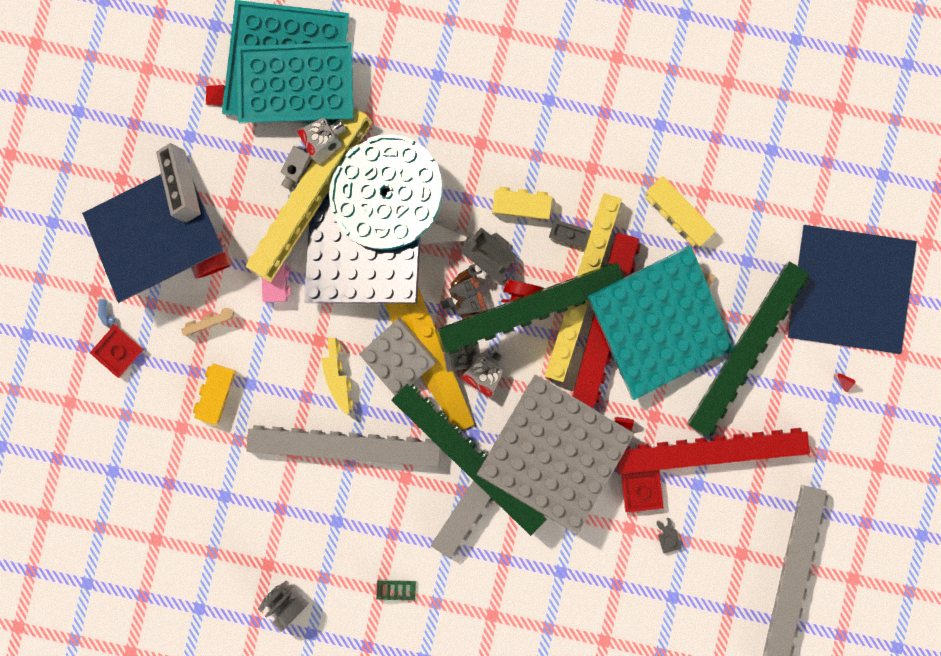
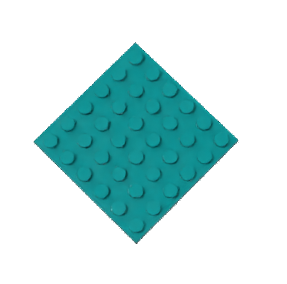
M235 0L222 114L238 116L237 46L346 42L350 14L346 12ZM332 120V121H328V122H329L331 125H333L334 123L337 122V120ZM304 121V122H293V123L311 124V123H313V122H315V121Z
M688 245L587 296L632 400H636L734 349L692 246Z

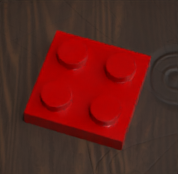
M114 324L89 353L112 374L120 378L145 349Z
M660 470L621 474L625 513L664 509Z

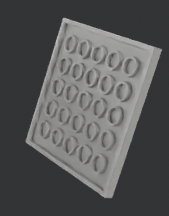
M534 374L476 475L577 535L634 433Z

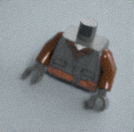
M475 263L459 273L451 282V288L449 289L451 297L440 300L443 311L455 308L456 314L464 319L488 310L477 275L482 273V270L477 272L475 270Z

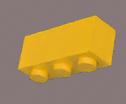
M215 363L207 367L205 373L207 380L205 385H201L199 391L201 398L199 403L196 402L193 409L195 419L219 425L237 370Z

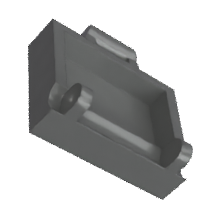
M483 228L477 231L461 251L463 255L496 281L517 257L515 253L508 249L509 242L497 232L490 235Z

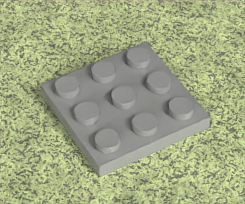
M398 318L359 353L394 396L407 383L411 385L437 362L436 358L401 318Z

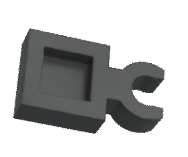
M669 517L666 518V526H661L660 521H656L657 527L662 530V533L657 534L663 554L682 548L677 530H670L672 522Z

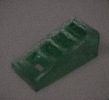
M377 580L376 600H415L416 581ZM383 585H387L386 595L383 594ZM391 585H395L394 595H390ZM399 585H402V595H398ZM406 585H410V596H406Z

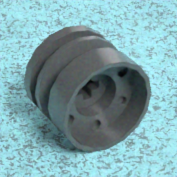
M287 580L275 586L263 599L258 608L260 612L266 607L270 609L265 614L266 618L273 613L276 615L272 624L280 632L309 604L301 594L294 599L290 597L295 590L294 587L287 593L284 591L289 585Z

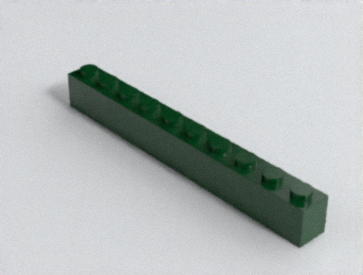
M790 261L786 262L686 425L706 437L709 434L713 435L718 428V425H716L719 418H724L728 411L727 405L729 402L733 403L738 395L737 389L740 385L743 386L746 383L748 371L750 369L753 370L757 365L758 360L756 358L767 349L769 344L766 342L770 336L773 338L779 328L776 326L780 320L784 321L789 311H787L789 305H793L798 299L799 295L797 292L800 287L803 289L808 283V272Z
M610 263L435 329L441 350L444 353H449V355L455 354L463 346H467V348L476 346L478 341L484 338L485 341L496 338V334L500 332L507 334L514 331L516 326L521 325V327L531 325L534 319H547L550 317V313L555 311L559 314L567 311V307L571 305L575 307L581 306L586 303L587 296L623 279L619 263Z
M407 383L391 401L514 521L532 536L547 518L477 476L476 474L487 455L483 451L479 453L475 449L477 445L469 437L465 440L460 435L463 431L455 424L451 426L447 422L449 418L441 410L437 412L433 408L435 404L428 397L423 399L419 395L421 391L414 384L410 386Z

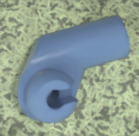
M99 299L98 317L104 326H113L116 320L114 316H109L107 313L108 300Z

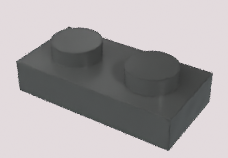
M554 219L548 238L585 249L591 230Z

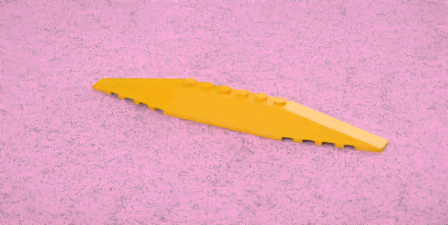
M419 287L417 304H385L391 322L394 323L398 318H401L436 358L437 362L420 377L445 415L449 418L451 424H455L461 430L475 425L454 372H447L444 352L441 350L435 333L436 328Z

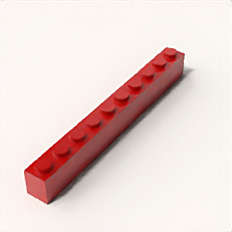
M617 232L607 265L619 263L623 278H625L630 273H634L636 262L633 260L635 254H639L641 244L638 243L639 238ZM595 313L572 394L574 398L593 409L595 402L599 403L601 397L599 387L600 383L604 384L605 365L609 366L611 354H608L610 348Z
M791 428L790 432L783 433L782 429L772 430L771 434L764 435L763 431L752 432V436L745 437L744 433L733 434V438L726 439L725 435L714 436V440L709 441L704 437L695 438V442L687 443V439L676 440V444L668 445V441L657 442V446L649 447V443L638 444V448L630 449V445H628L616 466L617 474L809 455L808 431H802V428Z

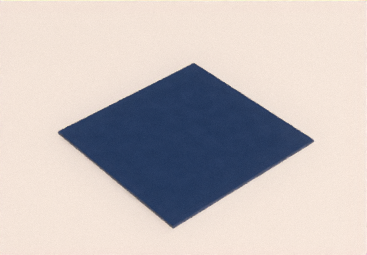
M161 174L82 213L118 304L224 251L195 184L194 188L201 214L187 223L171 216Z
M803 225L798 267L809 273L807 276L809 281L803 289L800 287L797 292L799 297L792 305L787 338L901 354L917 241Z

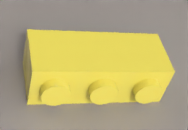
M499 187V190L495 189L492 214L549 221L552 196H548V192L543 191L531 194L526 189H518V192L510 191L508 187Z

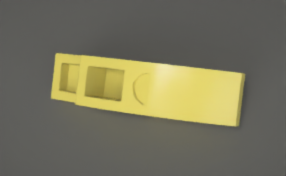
M328 338L329 357L321 358L325 380L340 409L345 414H350V410H353V399L349 398V391L352 390L351 379H348L347 375L340 376L339 372H343L342 360L338 361V353H341V343L337 341V338Z

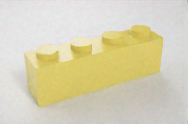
M664 176L658 179L644 193L646 195L645 199L652 206L656 205L660 209L659 213L664 219L667 220L669 218L674 223L672 227L678 233L682 232L687 237L685 240L692 247H700L716 231Z

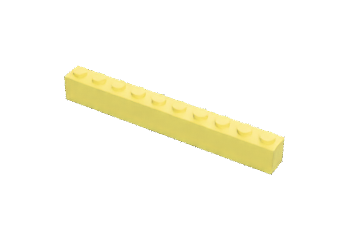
M354 108V120H341L346 127V130L338 135L342 146L320 166L314 160L310 162V167L301 176L295 190L290 193L285 206L280 209L276 220L269 226L267 234L260 240L258 248L249 257L245 267L252 273L271 283L328 194L336 167L341 164L346 157L345 154L355 145H359L373 122L367 114Z
M603 193L576 276L600 268L622 201L621 198ZM589 299L585 300L586 303L581 306L575 307L571 305L567 307L568 310L564 312L544 377L560 382L564 381Z

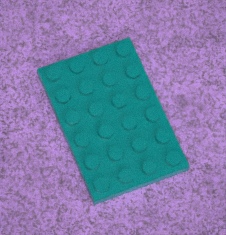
M352 42L237 46L238 123L317 121L321 118H325L327 121L354 120Z

